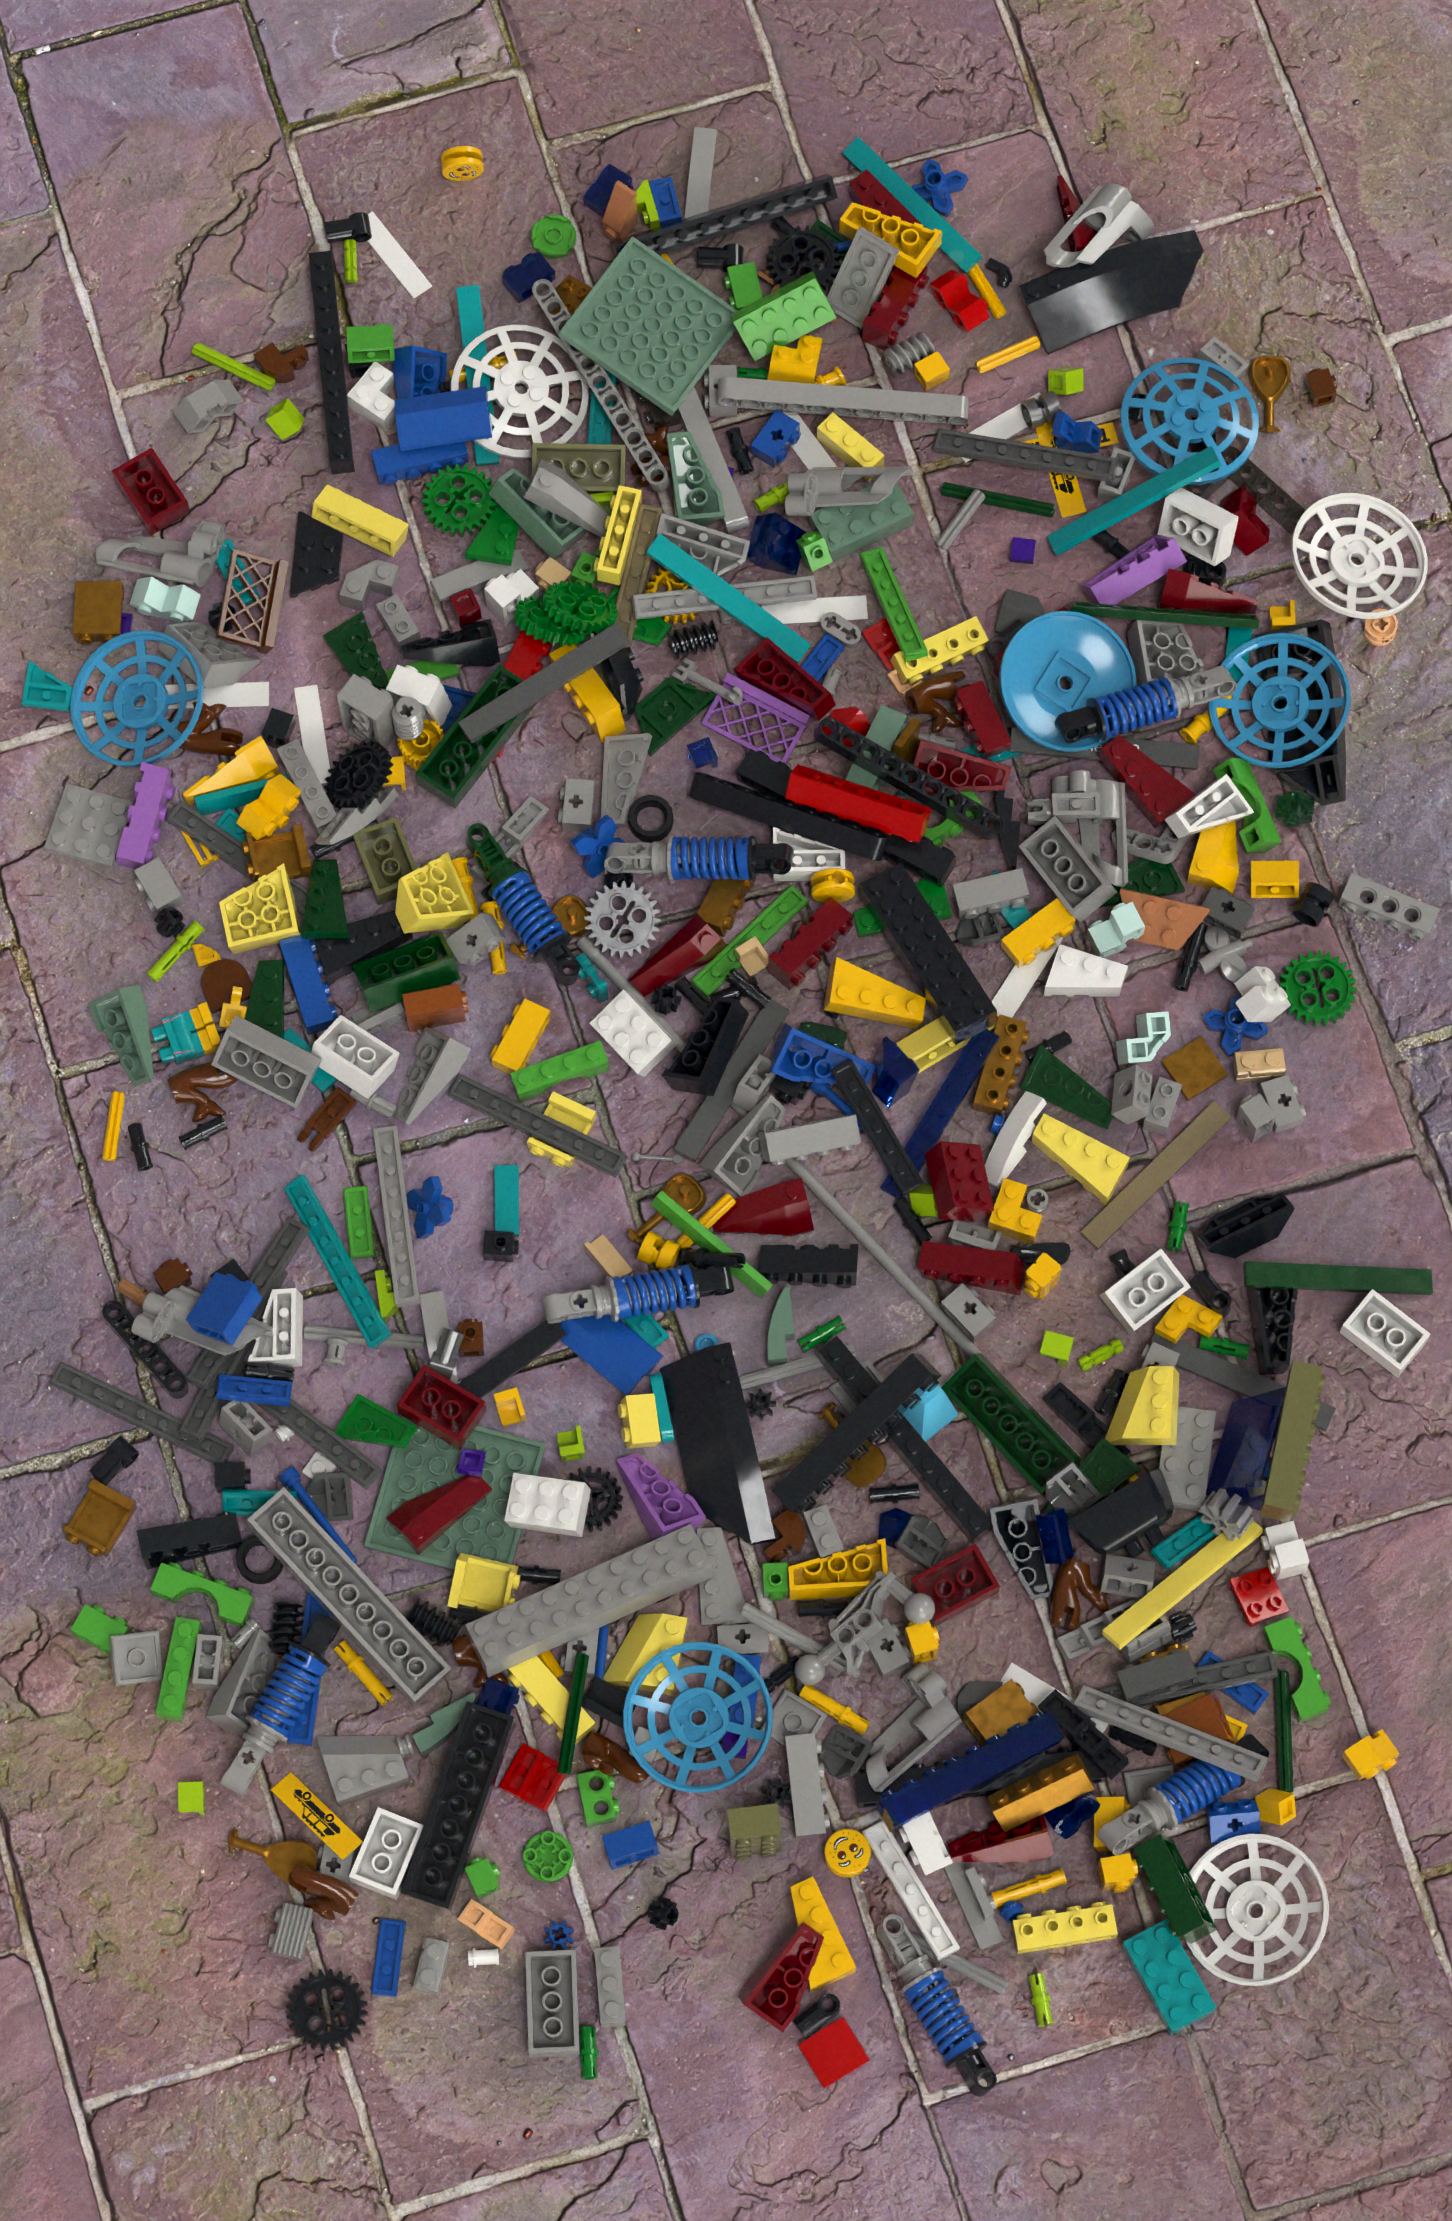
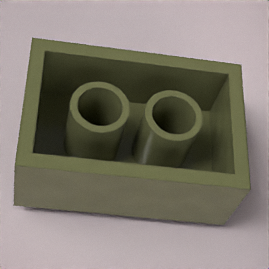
M395 817L361 829L352 835L378 905L397 899L399 879L417 869L399 821Z

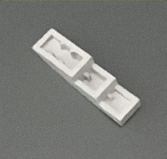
M1025 1091L1010 1113L985 1163L989 1185L1000 1188L1004 1178L1009 1176L1027 1152L1023 1145L1036 1129L1033 1121L1047 1104L1042 1097Z

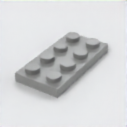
M860 227L827 296L835 313L862 329L863 321L866 316H870L871 307L877 301L900 250L865 228Z

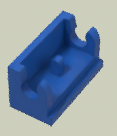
M650 1821L602 1836L612 1870L659 1855L658 1845Z

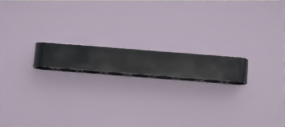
M826 717L816 726L814 737L820 744L982 839L992 840L1003 830L1004 821L998 814L836 719ZM822 727H828L831 730V735L825 734ZM843 739L850 740L852 747L845 746ZM863 751H869L873 759H867ZM884 763L891 764L893 771L886 770ZM904 775H910L913 778V783H908ZM925 787H930L934 791V795L927 794ZM945 799H951L954 807H949ZM966 811H971L975 819L968 818ZM986 823H992L995 831H990Z
M695 772L688 796L695 800L870 860H882L888 839L884 834L709 774Z

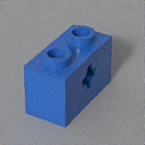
M776 409L751 444V454L775 468L778 462L782 463L787 457V450L790 445H795L801 436L800 423Z
M1241 1799L1238 1802L1230 1803L1219 1801L1206 1805L1207 1832L1211 1843H1219L1239 1835L1261 1834L1260 1813L1256 1800Z

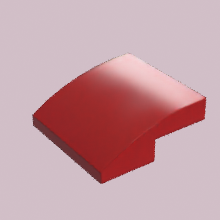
M884 618L863 631L861 635L878 660L889 671L894 668L890 659L895 653L900 651V648L887 619Z
M522 1744L499 1788L529 1805L547 1812L566 1775L557 1772L558 1761L547 1757L544 1753L530 1746Z
M845 2017L833 2022L798 2045L824 2089L871 2061Z

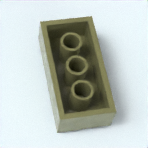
M532 443V477L540 459H543L562 469L588 494L605 492L617 494L619 485L626 487V445Z
M778 1803L727 1809V1829L731 1857H736L737 1860L751 1859V1855L761 1854V1857L776 1856V1852H781V1827Z

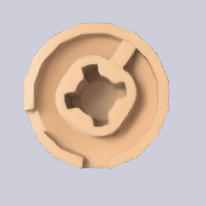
M1376 609V610H1373L1372 612H1382V611H1387V610H1386V609ZM1393 614L1378 619H1366L1363 633L1367 641L1375 646H1384L1393 641L1398 626L1396 616Z

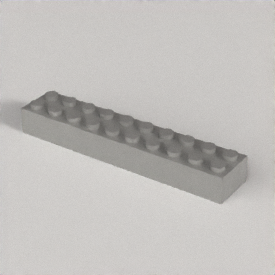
M285 1487L247 1519V1527L330 1617L342 1624V1630L413 1707L450 1674L452 1668Z
M689 1524L465 1624L467 1637L489 1678L713 1577L712 1563L692 1525Z

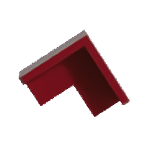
M1241 486L1220 501V507L1239 517L1233 542L1248 556L1269 542L1270 529L1256 515L1257 501Z

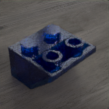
M776 512L756 516L746 559L764 569L797 575L801 554L796 540L802 538V535L807 532Z
M887 1036L883 1038L872 1061V1064L876 1065L872 1073V1092L890 1108L909 1093L920 1070L916 1063L908 1058L900 1050L899 1046Z

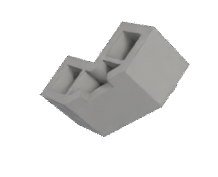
M216 379L179 401V406L173 413L187 433L204 432L215 417L231 416L244 400L229 379Z
M376 559L347 573L339 594L341 606L364 612L371 591L390 597L393 596L400 579L399 566Z

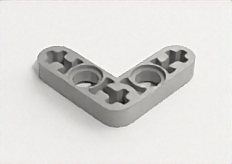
M1169 825L1160 838L1126 828L1127 853L1158 863L1168 864L1176 859L1190 835L1179 839L1171 838L1170 835L1174 834ZM1114 830L1111 835L1112 844L1117 850V832ZM1142 843L1150 844L1147 848L1138 847Z

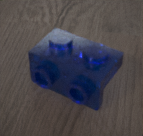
M1056 1508L1037 1515L1038 1530L1046 1564L1065 1563V1559L1074 1556L1064 1508Z
M486 1677L476 1704L510 1715L512 1708L514 1709L519 1702V1688L509 1686L491 1677Z

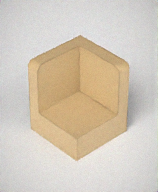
M756 936L735 948L734 956L749 977L768 967L769 955Z

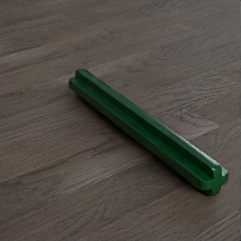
M944 482L941 488V495L967 500L977 488ZM978 489L985 495V499L981 504L1046 517H1053L1055 512V505L1052 503Z
M577 1653L575 1656L557 1772L562 1775L571 1774L589 1655L584 1653Z
M1277 1671L1278 1677H1275L1278 1785L1280 1791L1293 1793L1289 1672Z

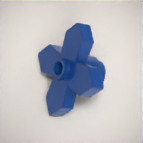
M927 159L921 169L924 175V182L915 184L911 188L926 202L933 200L935 211L948 217L954 207L949 194L964 189L968 182L967 175L957 170L945 175L942 172L940 163Z
M608 815L603 816L596 822L595 829H586L570 841L577 854L586 855L582 866L591 878H595L604 871L608 846L614 842L625 843L621 838H613L617 826Z
M1241 993L1230 1000V1007L1227 1013L1214 1009L1203 1016V1022L1210 1031L1225 1032L1221 1048L1228 1057L1241 1050L1242 1036L1257 1041L1268 1033V1028L1264 1022H1247L1235 1003L1243 997Z
M439 1176L427 1178L423 1181L422 1189H413L406 1194L409 1208L418 1213L414 1224L418 1239L431 1236L434 1232V1225L444 1226L451 1221L450 1215L454 1209L453 1201L450 1197L441 1195L443 1188Z

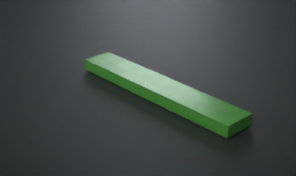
M879 547L860 553L862 564L905 662L928 656V650L883 548Z
M791 885L691 980V984L708 999L711 993H715L726 982L725 977L727 974L732 976L729 972L731 969L735 968L738 971L742 967L734 956L735 948L754 936L764 946L809 903V900Z
M660 1191L650 1205L699 1247L706 1248L710 1252L735 1253L663 1191ZM747 1262L745 1265L741 1264L744 1266L741 1269L730 1267L731 1274L760 1298L772 1287V1283Z

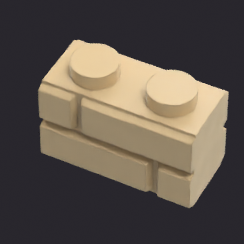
M1283 1048L1235 1052L1233 1057L1235 1082L1263 1081L1284 1076L1286 1069Z

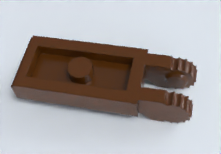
M337 1087L309 1119L308 1125L299 1134L297 1141L303 1143L311 1135L312 1131L315 1130L319 1134L308 1147L310 1151L315 1152L324 1139L331 1135L356 1106L357 1101Z

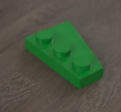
M499 504L494 510V514L490 516L467 550L465 559L512 566L519 525Z
M615 587L607 598H612L611 603L616 604L619 589ZM659 617L638 619L633 640L658 647L667 636V631L670 632L672 627Z
M357 1394L334 1432L345 1440L405 1449L418 1428L371 1400Z

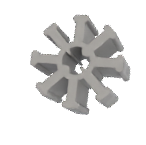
M1220 1488L1217 1493L1212 1491L1199 1509V1512L1203 1513L1200 1518L1203 1524L1215 1525L1211 1532L1218 1536L1223 1530L1227 1537L1226 1539L1233 1541L1236 1536L1240 1539L1254 1520L1252 1516H1249L1253 1510L1249 1505L1242 1506L1238 1504L1242 1499L1239 1495L1234 1494L1230 1499L1226 1489Z

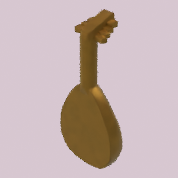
M1264 355L1257 357L1252 361L1249 368L1250 383L1257 396L1265 403V427H1259V431H1265L1267 434L1281 431V428L1274 425V403L1281 398L1290 381V365L1286 359L1279 356Z
M564 896L552 906V913L557 916L556 921L562 923V929L570 933L572 939L578 938L589 931L585 929V926L591 923L585 920L584 917L591 915V912L585 909L588 906L578 896ZM514 941L510 943L511 947L509 949L511 952L525 960L526 957L523 953L528 951L526 945L523 943L517 945Z
M686 1173L674 1175L662 1189L664 1193L692 1216L705 1206L707 1200L706 1193L701 1184L694 1177ZM657 1211L636 1232L630 1228L627 1237L631 1241L642 1245V1238L649 1231L654 1229L660 1222L669 1220Z
M834 1402L825 1405L818 1417L819 1420L825 1418L833 1430L840 1424L832 1413V1410L836 1407ZM874 1444L868 1448L870 1452L861 1461L855 1460L850 1465L852 1470L846 1475L847 1479L857 1487H865L872 1484L886 1469V1457L879 1447Z
M236 1828L229 1832L228 1841L231 1852L236 1847L263 1856L268 1867L286 1883H288V1877L293 1867L298 1863L304 1864L314 1871L316 1870L318 1853L311 1843L302 1840H285L265 1847L239 1838V1830Z

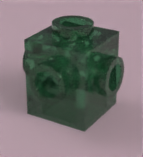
M1295 791L1278 796L1275 818L1283 822L1285 826L1292 828L1298 827L1300 824L1310 823L1313 818L1315 801L1305 794Z

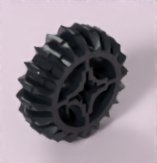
M591 1466L587 1467V1473H583V1470L578 1468V1476H575L572 1472L569 1473L570 1480L586 1483L591 1489V1497L594 1498V1509L591 1503H588L587 1508L592 1517H586L584 1527L588 1526L589 1533L593 1532V1526L596 1525L598 1530L602 1531V1523L604 1522L608 1527L611 1526L609 1517L617 1520L618 1514L615 1511H622V1505L619 1502L623 1501V1496L618 1495L622 1488L621 1486H615L617 1483L616 1478L608 1480L610 1477L609 1471L605 1472L602 1476L600 1467L596 1469L595 1473H592ZM589 1482L601 1484L606 1490L593 1489ZM611 1497L607 1509L599 1514L598 1505L604 1502L605 1498Z

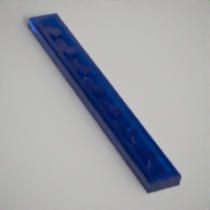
M988 1029L970 1038L904 1148L918 1174L926 1162L925 1153L939 1141L1000 1039V1036ZM889 1173L880 1189L900 1200L906 1195L902 1196Z

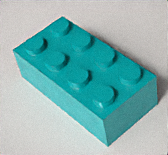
M1165 1919L1122 1943L1121 1948L1171 2036L1214 2013L1216 2006L1178 1937L1172 1935L1168 1927V1919Z

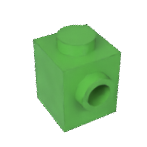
M817 531L807 532L802 535V538L796 540L804 565L811 571H815L833 562L824 537Z
M582 551L571 573V581L574 584H577L579 581L582 586L590 584L591 589L596 587L598 583L597 572L594 571L596 556Z
M787 1562L763 1563L764 1598H769L770 1601H782L784 1597H789Z
M481 1857L468 1862V1867L464 1869L477 1899L501 1889L497 1877L501 1875L495 1862L490 1864L488 1858L482 1860Z

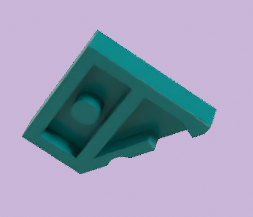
M29 661L22 706L69 712L72 686L64 681H59L53 674L43 671L35 663Z
M582 953L575 957L580 964L578 977L586 980L588 984L586 989L591 998H597L600 1004L608 1000L607 983L604 979L600 980L596 968L591 964L587 956Z

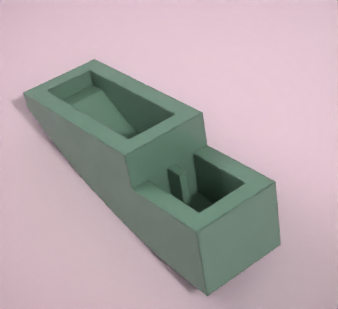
M784 1287L772 1314L767 1343L768 1366L787 1363L786 1341L794 1340L795 1338L790 1287Z
M474 1692L431 1714L430 1719L433 1725L412 1735L413 1741L422 1757L436 1750L457 1731L466 1702L477 1703Z

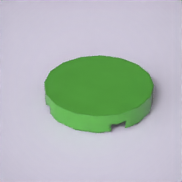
M550 214L535 222L531 230V242L534 250L539 255L548 259H559L568 255L573 250L576 244V230L568 218Z

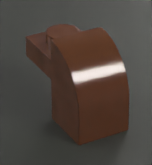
M273 342L253 354L255 365L261 373L275 379L276 383H288L295 380L293 370L301 369L309 361L308 352L303 344L284 356Z
M787 1509L771 1521L773 1529L780 1539L764 1550V1557L768 1563L773 1561L780 1562L789 1554L788 1550L796 1557L803 1549L805 1543L804 1524L797 1513H792Z

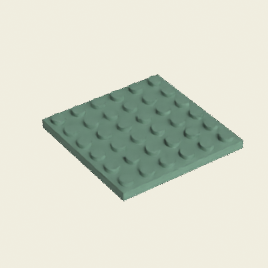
M632 236L561 329L558 336L666 413L673 416L737 328L733 323L731 314L737 312V310Z
M401 1416V1418L415 1425L418 1429L405 1449L392 1447L364 1548L455 1571L456 1561L460 1553L513 1565L523 1530L512 1528L504 1521L513 1473L538 1476L546 1443L476 1426L462 1448L486 1452L481 1478L492 1488V1491L418 1555L390 1525L386 1518L404 1502L467 1475L457 1473L461 1450L456 1449Z

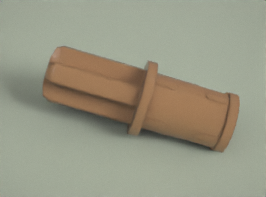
M124 1278L116 1288L117 1291L134 1301L133 1304L135 1306L140 1305L143 1307L145 1298L148 1295L145 1288L140 1289Z

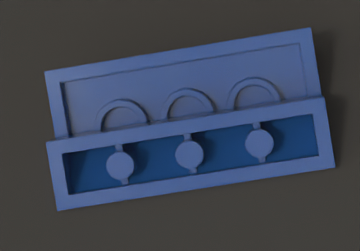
M486 386L395 400V419L400 451L492 438V421L488 409Z
M610 1315L602 1316L599 1319H595L594 1316L570 1319L560 1324L568 1335L561 1341L626 1396L631 1394L644 1376L650 1375L663 1358L660 1352L621 1320H618V1322L612 1321Z

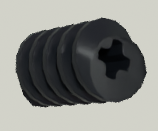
M710 620L709 628L705 622L701 623L700 630L695 624L692 625L691 632L687 627H683L682 635L677 629L673 630V637L667 631L669 645L676 659H679L681 651L685 657H688L689 649L695 655L698 653V647H701L704 653L707 651V645H710L713 650L716 649L718 636L713 620Z
M420 1597L408 1612L406 1619L410 1624L414 1623L413 1627L417 1631L422 1629L421 1634L423 1636L430 1634V1641L435 1642L438 1640L439 1647H443L446 1644L448 1646L455 1639L462 1623L453 1627V1617L444 1621L446 1613L442 1612L437 1616L438 1607L435 1606L429 1611V1601L421 1605Z
M290 1602L274 1604V1609L278 1612L272 1615L276 1622L271 1624V1628L275 1630L270 1633V1638L274 1641L268 1644V1647L272 1650L271 1653L281 1656L286 1653L290 1654L288 1650L289 1642L292 1641L300 1644V1642L294 1640V1637L302 1635L301 1632L295 1630V1627L303 1626V1623L297 1621V1618L304 1617V1613L298 1611V1608L303 1607L302 1605Z

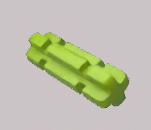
M354 239L344 241L346 283H356L358 281L357 248Z
M1115 1339L1109 1342V1345L1105 1344L1090 1352L1089 1356L1085 1355L1079 1358L1078 1364L1083 1371L1092 1368L1093 1364L1096 1366L1111 1358L1113 1354L1117 1355L1124 1349L1123 1344L1119 1339Z

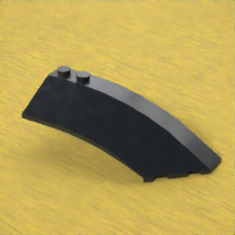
M1195 230L1153 237L1106 250L1092 265L1079 262L1074 266L1058 268L1019 287L1049 355L1112 327L1158 312L1179 308L1204 250Z
M730 1342L703 1348L660 1368L689 1495L695 1499L706 1518L714 1522V1525L721 1527V1529L730 1534L731 1532L741 1537L744 1542L756 1545L776 1540L750 1421Z

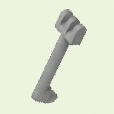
M685 657L681 663L687 668L678 665L676 670L681 675L676 672H672L670 675L671 678L679 680L682 684H686L690 679L736 705L742 702L743 693L739 687L734 686L730 691L696 673L695 671L698 668L696 663Z

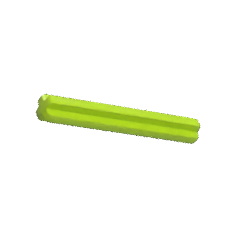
M199 342L194 344L191 351L194 356L264 390H273L276 383L275 379Z

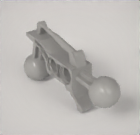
M877 1571L876 1577L860 1595H857L836 1619L829 1621L830 1635L834 1641L817 1655H804L795 1663L794 1672L798 1681L804 1685L820 1683L825 1677V1667L841 1653L844 1654L847 1660V1673L853 1678H858L860 1676L859 1668L863 1660L862 1657L870 1649L867 1642L885 1628L881 1619L884 1601L890 1594L904 1605L905 1616L914 1624H924L932 1619L935 1613L934 1601L924 1593L913 1594L900 1583L902 1580L892 1572L886 1576L883 1572ZM868 1593L862 1607L859 1610H857L853 1615H851L847 1620H845L852 1613V1611L862 1602V1599ZM867 1618H871L870 1624L863 1627L864 1621ZM852 1633L851 1640L844 1643L845 1637Z

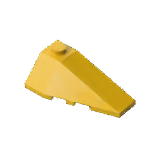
M259 736L235 752L237 757L231 762H222L217 766L218 769L213 776H204L183 793L185 803L187 805L196 804L195 796L279 775L278 766L263 738Z
M1235 821L1200 832L1187 879L1189 884L1211 889L1212 886L1217 889L1223 888L1233 895L1239 874Z

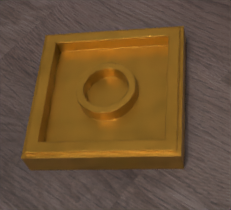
M916 718L911 719L893 746V753L909 763H912L919 740L921 720Z
M1202 1036L1161 1060V1064L1172 1080L1183 1084L1181 1093L1187 1101L1228 1077V1073Z

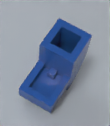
M1056 412L1055 421L1052 425V433L1057 437L1056 446L1061 449L1083 453L1099 452L1102 431L1092 421L1075 422L1065 412Z

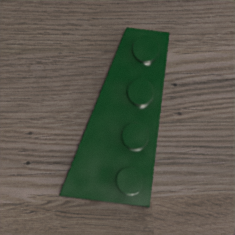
M259 961L244 1019L284 1039V961Z

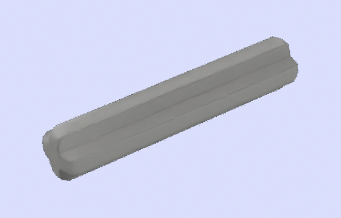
M975 489L938 538L936 543L943 550L949 548L985 499L983 492Z

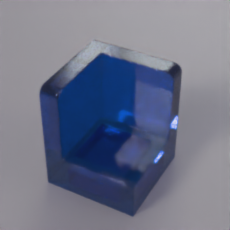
M709 737L687 745V756L689 759H692L696 769L710 763L713 768L718 767V757Z
M899 1508L881 1513L879 1515L878 1540L885 1538L886 1545L897 1549L895 1543L909 1518L914 1515Z

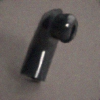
M990 258L986 268L998 274L1000 278L997 284L999 286L1008 288L1009 283L1013 280L1009 267Z

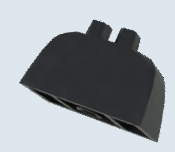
M1157 1469L1144 1474L1070 1519L1067 1523L1095 1552L1109 1554L1125 1548L1131 1558H1135L1145 1552L1139 1541L1142 1537L1145 1536L1151 1547L1165 1540L1159 1527L1172 1517L1174 1505L1161 1469Z

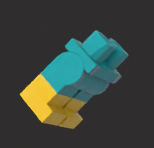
M207 1002L199 1004L197 1008L163 1018L161 1019V1025L151 1029L155 1044L164 1040L169 1042V1046L158 1049L162 1064L176 1061V1064L179 1065L185 1061L217 1052L221 1040Z

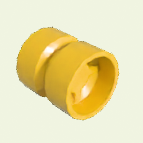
M649 1231L640 1247L637 1260L649 1265L655 1263L656 1268L667 1270V1268L673 1267L680 1252L681 1244L669 1239L663 1241L662 1236Z

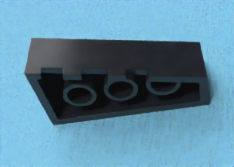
M395 910L348 923L349 938H314V942L327 984L330 986L342 976L353 973L352 964L393 950L411 940L413 935L412 933L404 934Z
M716 997L700 1020L702 1023L700 1027L687 1038L689 1042L682 1052H677L673 1058L675 1062L670 1069L666 1068L662 1073V1077L673 1090L714 1096L749 1016V1013L738 999Z
M828 1244V1247L824 1249H819L815 1245L800 1246V1249H795L793 1245H761L759 1273L772 1284H776L778 1281H788L790 1285H802L804 1282L812 1283L816 1287L835 1284L839 1288H851V1286H856L859 1244H850V1249L839 1248L838 1244Z
M1247 1287L1259 1375L1283 1374L1290 1366L1292 1331L1295 1322V1304L1298 1290Z
M223 1512L211 1518H198L188 1522L136 1530L142 1559L147 1570L159 1567L161 1562L168 1565L169 1562L178 1563L238 1549L243 1543L236 1513L231 1514V1512Z

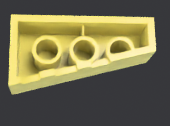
M1043 1114L1032 1135L1031 1142L1051 1160L1063 1167L1065 1172L1078 1180L1088 1192H1092L1100 1199L1099 1201L1105 1206L1108 1204L1128 1167L1130 1157L1046 1114Z

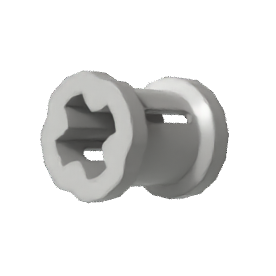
M327 1339L328 1351L323 1364L334 1368L345 1367L343 1359L345 1348L348 1347L349 1343L342 1339Z

